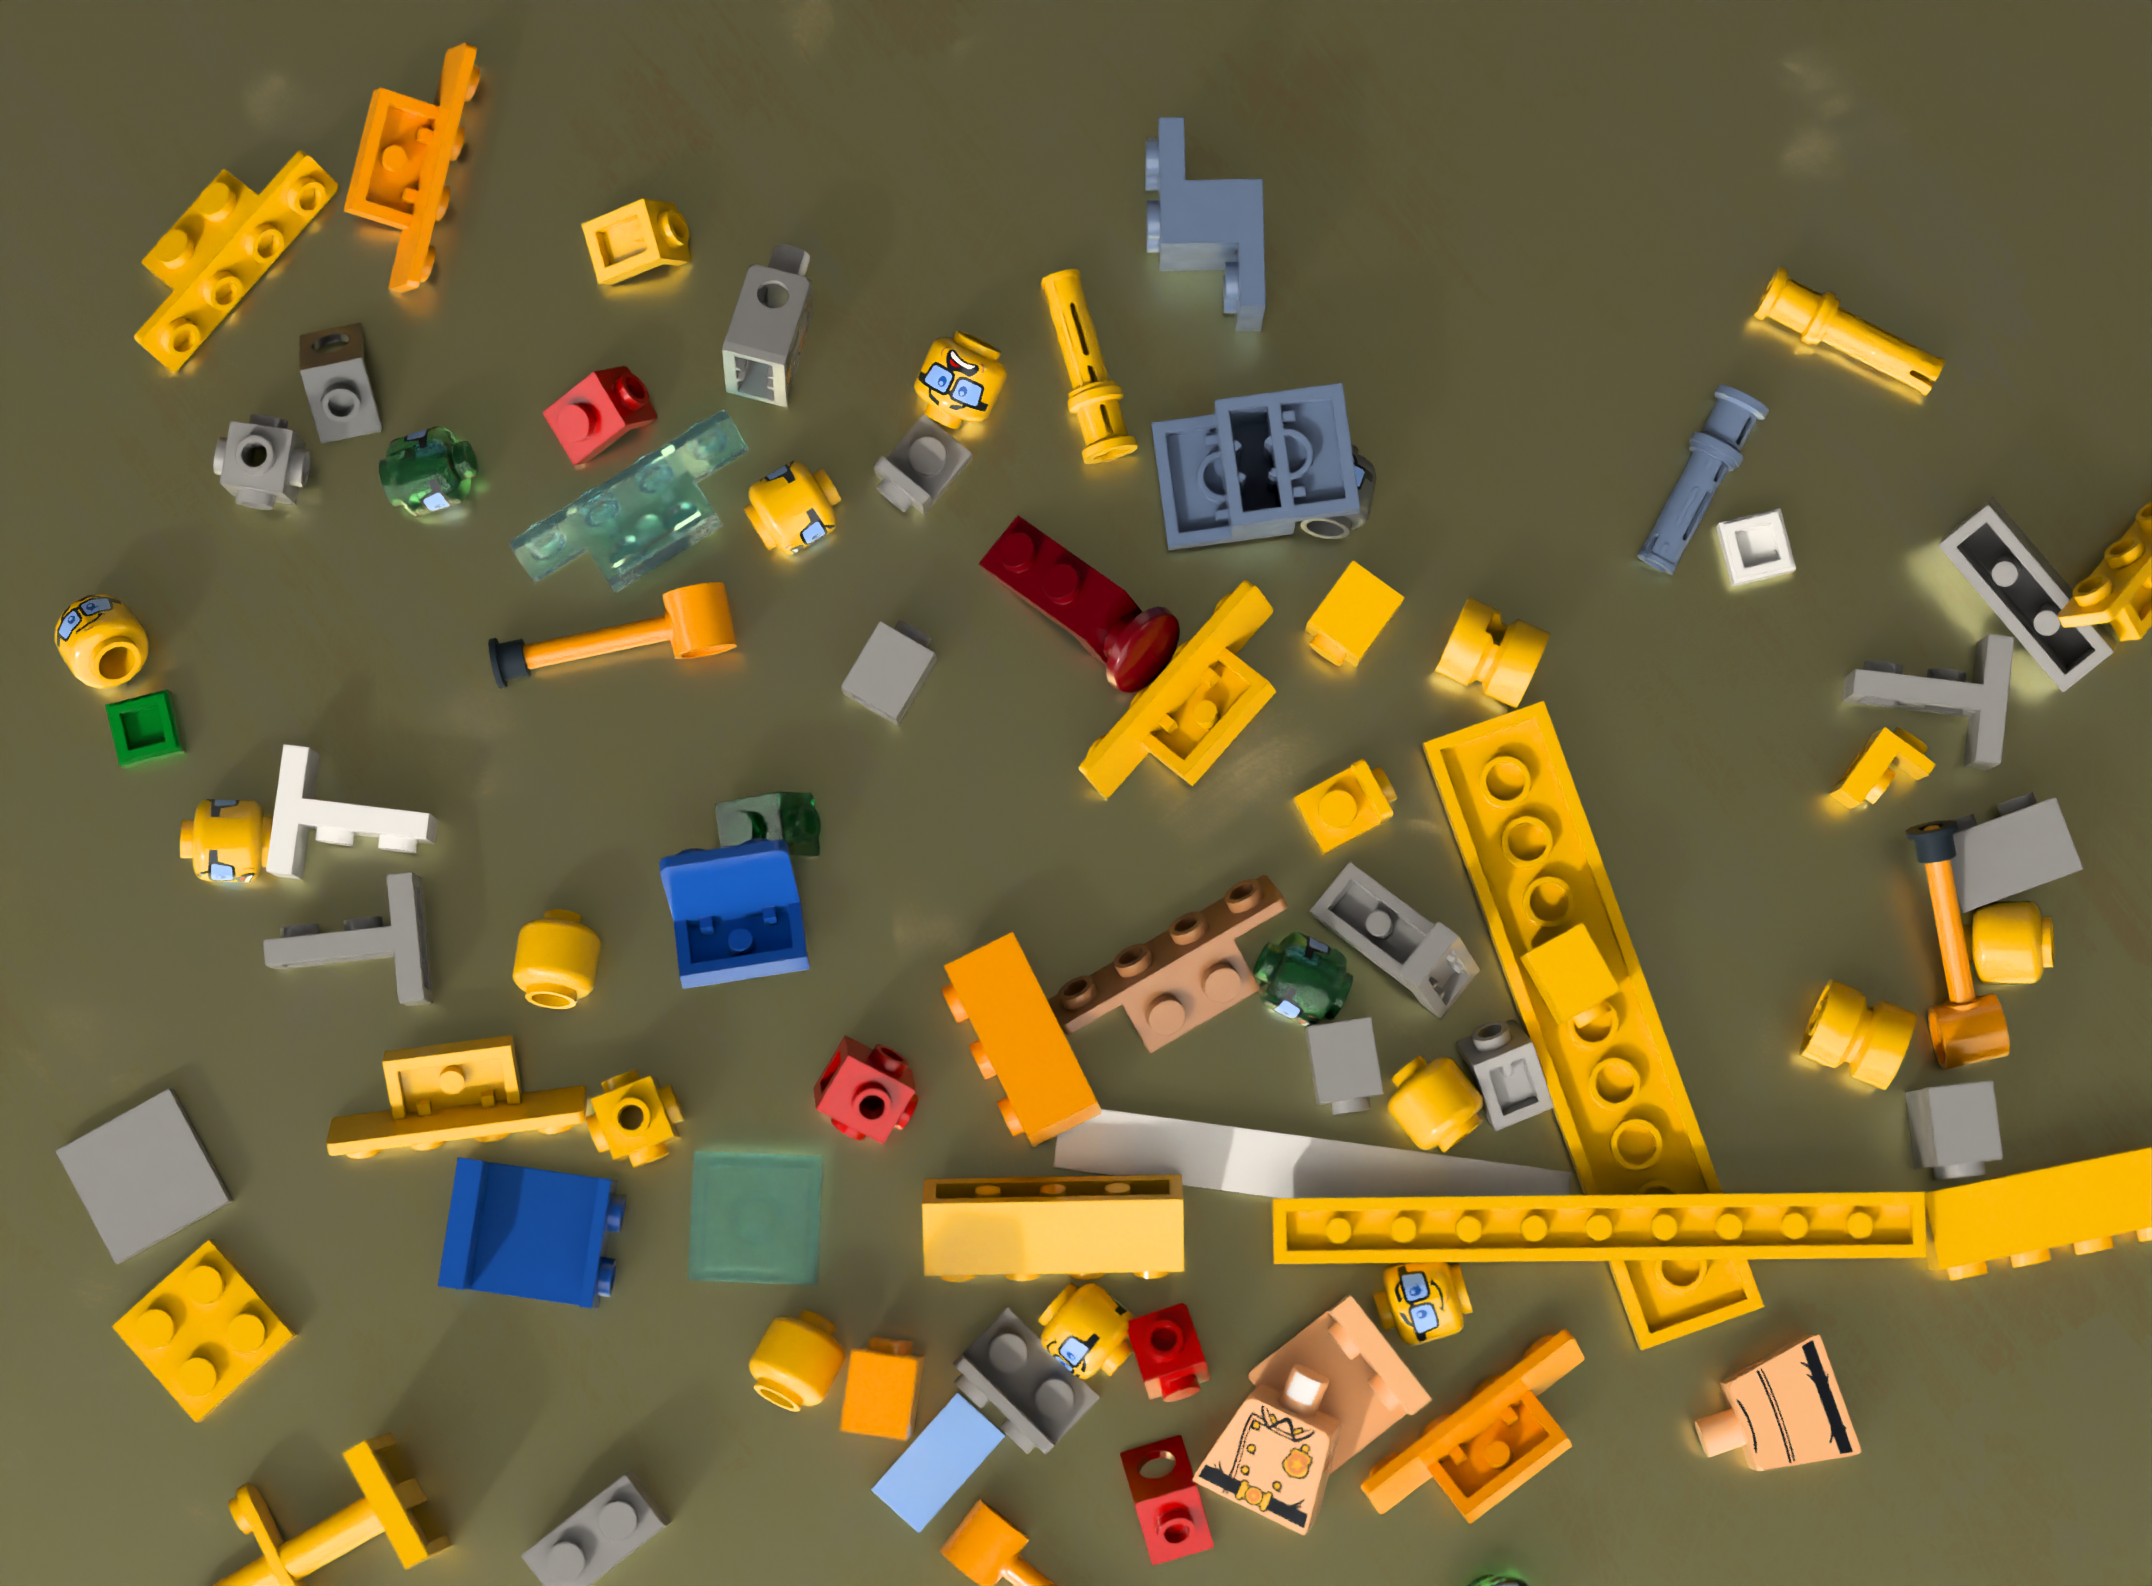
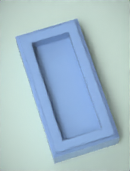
M957 1392L871 1490L913 1529L920 1533L1006 1435Z

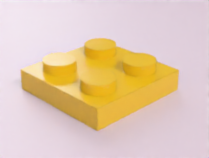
M214 1239L207 1240L112 1325L113 1329L196 1423L203 1421L297 1336L295 1331Z

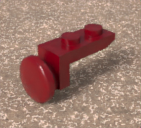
M1017 515L978 563L982 569L1002 585L1075 636L1094 658L1106 666L1107 681L1117 690L1133 693L1145 688L1163 672L1175 653L1180 637V626L1177 618L1167 608L1158 606L1143 612L1123 588L1019 515Z

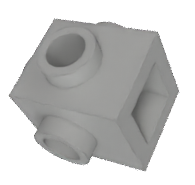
M252 414L250 415L249 423L230 421L227 438L219 437L214 453V473L221 475L220 484L233 496H237V504L264 510H273L275 502L296 505L299 487H305L310 470V451L305 449L306 443L294 430L287 429V420L268 415ZM254 449L266 450L267 457L264 463L257 467H251Z

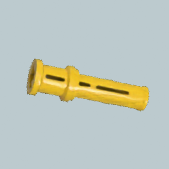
M1782 266L1777 268L1758 302L1753 314L1754 317L1762 321L1768 316L1801 333V341L1808 345L1811 343L1817 345L1821 340L1911 386L1925 396L1930 392L1933 387L1931 382L1932 380L1936 382L1944 366L1945 359L1940 356L1936 357L1839 307L1841 301L1836 298L1835 293L1827 290L1821 294L1788 277V269Z
M1067 269L1044 277L1041 281V286L1046 294L1058 342L1073 391L1068 394L1069 400L1067 405L1069 412L1077 414L1086 445V448L1082 451V457L1086 464H1097L1126 456L1138 449V444L1135 436L1128 435L1119 401L1123 398L1122 388L1117 385L1116 381L1109 380L1096 336V329L1093 325L1081 284L1080 271L1078 269Z

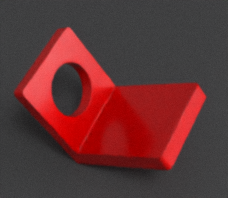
M1174 1436L1121 1452L1120 1457L1152 1565L1213 1548L1214 1544L1196 1482L1193 1481L1194 1474L1182 1436ZM1168 1458L1175 1462L1173 1470L1163 1477L1146 1478L1140 1474L1141 1468L1153 1459Z

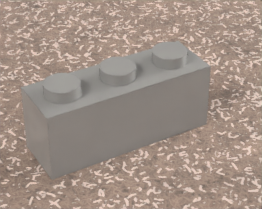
M1993 496L1943 536L1938 544L1941 550L2063 693L2114 653L2117 641L2101 623L2066 628L2062 626L2057 614L2072 598L2073 590Z

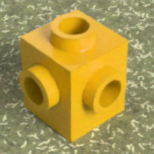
M637 1069L602 1082L601 1085L605 1094L590 1099L595 1114L586 1117L589 1131L599 1153L610 1150L613 1160L624 1161L630 1158L633 1168L668 1155L669 1151L666 1144L681 1138L675 1123L684 1120L682 1109L672 1085L669 1084L661 1087L658 1078L651 1075L641 1079ZM630 1105L640 1107L644 1115L643 1123L635 1130H627L623 1127L620 1120L622 1111Z

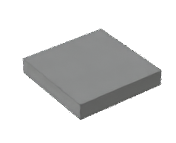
M173 1089L161 1092L56 1150L61 1163L115 1264L123 1263L233 1202Z

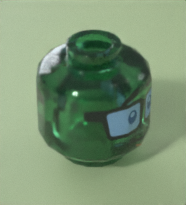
M444 426L431 427L394 439L388 445L386 459H382L379 462L380 480L388 500L395 508L402 506L405 511L415 517L465 502L470 494L471 478L479 474L477 458L469 441L466 439L458 441L456 436Z
M1298 931L1284 937L1278 945L1268 942L1262 949L1253 969V976L1261 980L1259 998L1262 1004L1304 1026L1315 1025L1323 1018L1328 1020L1334 1019L1347 999L1353 982V975L1346 972L1347 960L1339 950Z

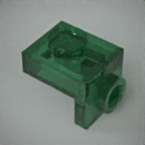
M777 791L715 803L720 848L741 845L750 839L764 838L787 842L791 857L808 858L820 854L819 834L821 822L815 808L814 796L811 793Z

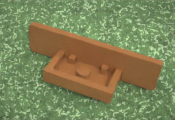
M1262 875L1255 880L1249 879L1239 882L1226 892L1224 898L1200 912L1195 911L1180 916L1171 924L1169 930L1145 944H1135L1125 948L1115 957L1112 963L1095 973L1070 980L1062 986L1057 995L1048 1000V1003L1065 1035L1078 1031L1122 1005L1149 1053H1152L1260 990L1234 939L1281 913L1288 905L1283 895L1267 875Z

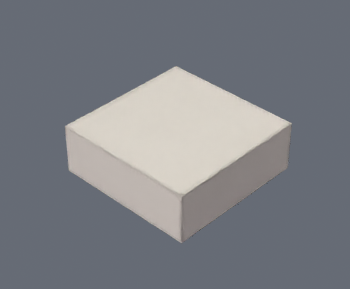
M1780 508L1717 524L1716 528L1732 587L1792 573L1796 570Z

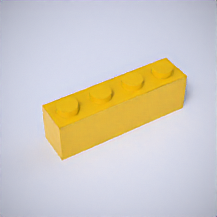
M2152 1146L1926 1191V1260L1928 1269H1947L1949 1279L1956 1280L1988 1273L1986 1265L1988 1260L2010 1256L2013 1267L2037 1264L2051 1260L2049 1248L2073 1243L2076 1255L2114 1248L2112 1235L2137 1231L2139 1242L2152 1240Z
M1182 1174L924 1179L922 1200L924 1276H939L941 1279L949 1282H964L975 1278L977 1275H1004V1277L1010 1280L1028 1281L1038 1278L1041 1274L1068 1273L1070 1277L1075 1279L1092 1280L1100 1278L1106 1273L1132 1272L1137 1277L1155 1279L1164 1277L1170 1272L1184 1271Z

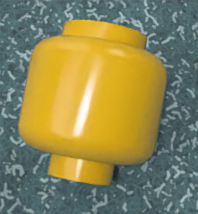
M1998 901L1976 908L1973 914L1972 925H1963L1969 963H1974L1976 976L1983 984H2033L2040 980L2044 973V968L2054 967L2055 941L2052 916H2042L2041 909L2033 901Z
M552 909L544 913V918L532 920L522 926L518 936L512 976L516 985L526 992L525 998L527 1001L541 1007L567 1009L574 1007L576 1000L592 993L596 982L601 940L594 930L582 924L583 918L581 915L568 910Z
M1419 1055L1391 1078L1398 1090L1389 1099L1388 1111L1420 1149L1429 1150L1438 1146L1445 1153L1483 1122V1119L1478 1114L1484 1103L1482 1093L1455 1060L1450 1057H1440L1428 1064Z
M802 1310L798 1318L784 1315L774 1318L766 1328L749 1361L750 1372L757 1380L754 1389L770 1402L795 1412L800 1411L802 1405L814 1406L822 1402L845 1359L843 1347L832 1336L836 1329L835 1326L822 1316L807 1310Z

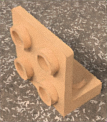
M1351 1295L1343 1297L1248 1373V1378L1255 1387L1259 1384H1264L1282 1392L1294 1365L1311 1368L1329 1380V1384L1317 1410L1337 1419L1341 1423V1430L1329 1475L1406 1414L1412 1416L1432 1400Z

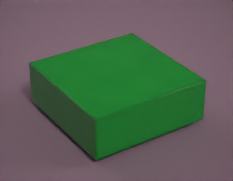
M166 689L105 705L120 767L128 768L186 753L171 691Z

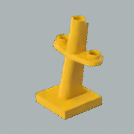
M390 1432L364 1440L342 1453L365 1496L285 1543L265 1500L256 1487L247 1482L237 1488L236 1497L228 1501L230 1512L243 1533L246 1535L251 1532L254 1533L264 1555L211 1586H308L303 1579L304 1577L384 1531L405 1569L430 1559L453 1545L447 1534L430 1542L426 1538L411 1509L427 1501V1497L416 1477L397 1484L381 1455V1452L397 1444Z

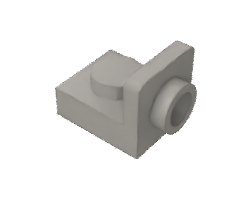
M923 414L887 458L881 456L874 464L876 476L882 480L876 488L886 499L903 512H906L913 505L925 515L971 461L973 455Z
M1515 1020L1485 1023L1477 1027L1471 1036L1461 1039L1456 1043L1460 1056L1470 1067L1476 1087L1483 1095L1484 1103L1482 1106L1487 1121L1494 1131L1554 1108L1533 1041Z

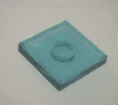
M694 1151L688 1280L818 1285L824 1156Z

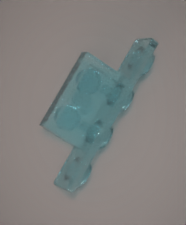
M720 410L709 418L695 423L688 431L656 451L642 456L632 466L603 484L587 490L580 498L550 517L534 523L524 533L511 540L509 545L534 582L542 580L589 551L609 585L617 593L723 527L715 511L696 483L746 453L748 447L726 410Z

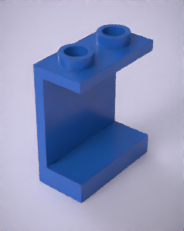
M458 1157L438 1286L573 1304L585 1308H599L600 1296L611 1297L615 1280L616 1259L606 1257L610 1232H621L625 1215L626 1195L616 1193L618 1180Z

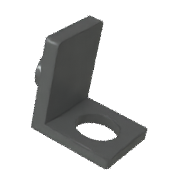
M355 323L300 335L299 371L320 442L328 443L382 431L381 417L364 361V331L362 324ZM330 343H347L341 349L333 352H316L320 347Z

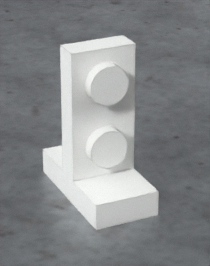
M283 745L266 872L277 877L302 880L309 830H316L315 841L322 843L353 846L354 835L379 838V849L402 853H416L418 843L435 845L438 819L430 813L314 800L320 754L309 747Z

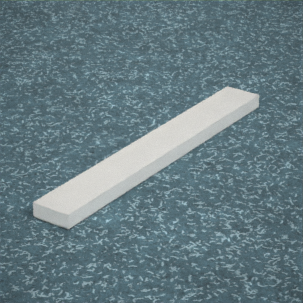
M1101 1109L1102 1114L1057 1135L1053 1168L1109 1176L1182 1174L1183 1186L1273 1198L1569 1195L1572 1172L1105 1109Z

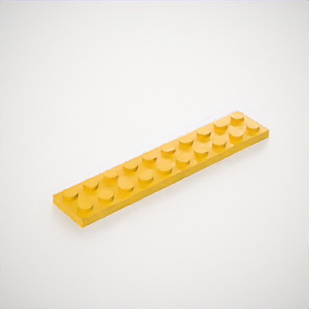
M1541 701L1424 742L1422 744L1423 750L1525 1033L1533 1041L1552 1099L1553 1111L1583 1194H1723L1545 702ZM1583 922L1621 991L1607 998L1613 1009L1612 1011L1585 1026L1578 1028L1573 1018L1557 1025L1520 957ZM1747 1259L1608 1261L1640 1350L1764 1307Z

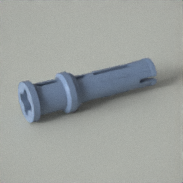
M1718 385L1714 392L1718 400L1701 432H1693L1689 439V450L1692 451V454L1680 479L1676 482L1659 514L1649 537H1647L1637 554V557L1646 564L1662 572L1665 571L1670 575L1675 573L1685 548L1697 530L1727 471H1734L1736 467H1740L1744 456L1741 454V450L1757 420H1765L1769 413V409L1763 403L1727 385Z

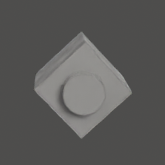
M899 620L894 629L879 621L841 685L844 695L899 726L937 662L935 653L927 649L931 639L903 621Z
M1371 1017L1307 1026L1304 1031L1316 1106L1331 1103L1333 1115L1370 1110L1369 1097L1383 1094Z

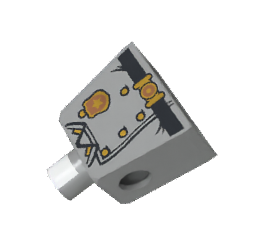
M778 244L773 248L768 267L758 264L749 266L722 348L726 392L787 408L813 312L812 280L805 277L810 255L804 250L791 245Z

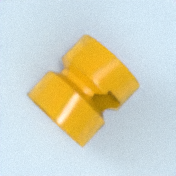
M1469 596L1435 672L1465 686L1477 680L1482 683L1485 695L1513 708H1517L1536 670L1551 633L1520 619L1508 625L1503 622L1501 610Z
M1830 979L1811 1014L1802 1038L1799 1055L1832 1068L1838 1067L1844 1061L1848 1062L1850 1077L1886 1090L1896 1075L1909 1046L1917 1019L1916 1013L1885 1000L1879 1001L1871 1008L1867 1007L1866 997L1858 989Z

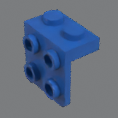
M755 838L747 840L741 845L711 850L700 848L686 849L677 855L667 856L660 860V876L674 921L679 977L683 989L810 969L802 902L787 842L778 839Z

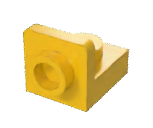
M643 198L581 224L598 284L613 285L662 264L681 266L691 261L687 245L689 229L684 217L677 210L673 202Z
M1883 727L1872 733L1829 795L1848 809L1860 805L1864 799L1874 804L1887 789L1896 774L1888 768L1891 762L1916 780L1928 776L1936 764L1924 756L1928 748L1913 734L1899 727H1896L1893 732Z
M1364 758L1352 763L1348 769L1293 798L1322 855L1390 820L1394 813L1389 804L1397 800L1396 793L1383 769L1378 766L1370 770Z

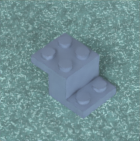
M1158 117L1157 137L1145 139V191H1158V200H1147V253H1159V271L1225 270V275H1223L1224 313H1236V332L1261 331L1266 307L1263 179L1186 180L1184 117Z
M1343 383L1217 399L1214 402V414L1151 422L1168 551L1294 534L1295 522L1360 513Z

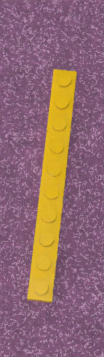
M1925 1192L1272 1199L1273 1264L1927 1257Z

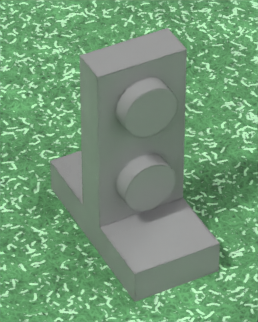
M1988 634L1977 642L1972 683L1966 682V673L1958 670L1933 668L1928 669L1927 677L1902 674L1903 665L1898 663L1865 661L1864 669H1854L1845 676L1843 702L1969 717L1963 767L1990 770L2001 764L2014 637Z
M1351 862L1345 866L1310 910L1315 919L1412 991L1420 1004L1439 1019H1442L1480 971V968L1457 934L1439 921L1436 925L1432 924Z
M413 872L386 875L391 926L383 927V920L380 916L344 920V931L319 934V924L316 923L280 927L281 938L263 940L265 966L279 970L394 957L398 1002L406 1006L433 1004L421 877Z

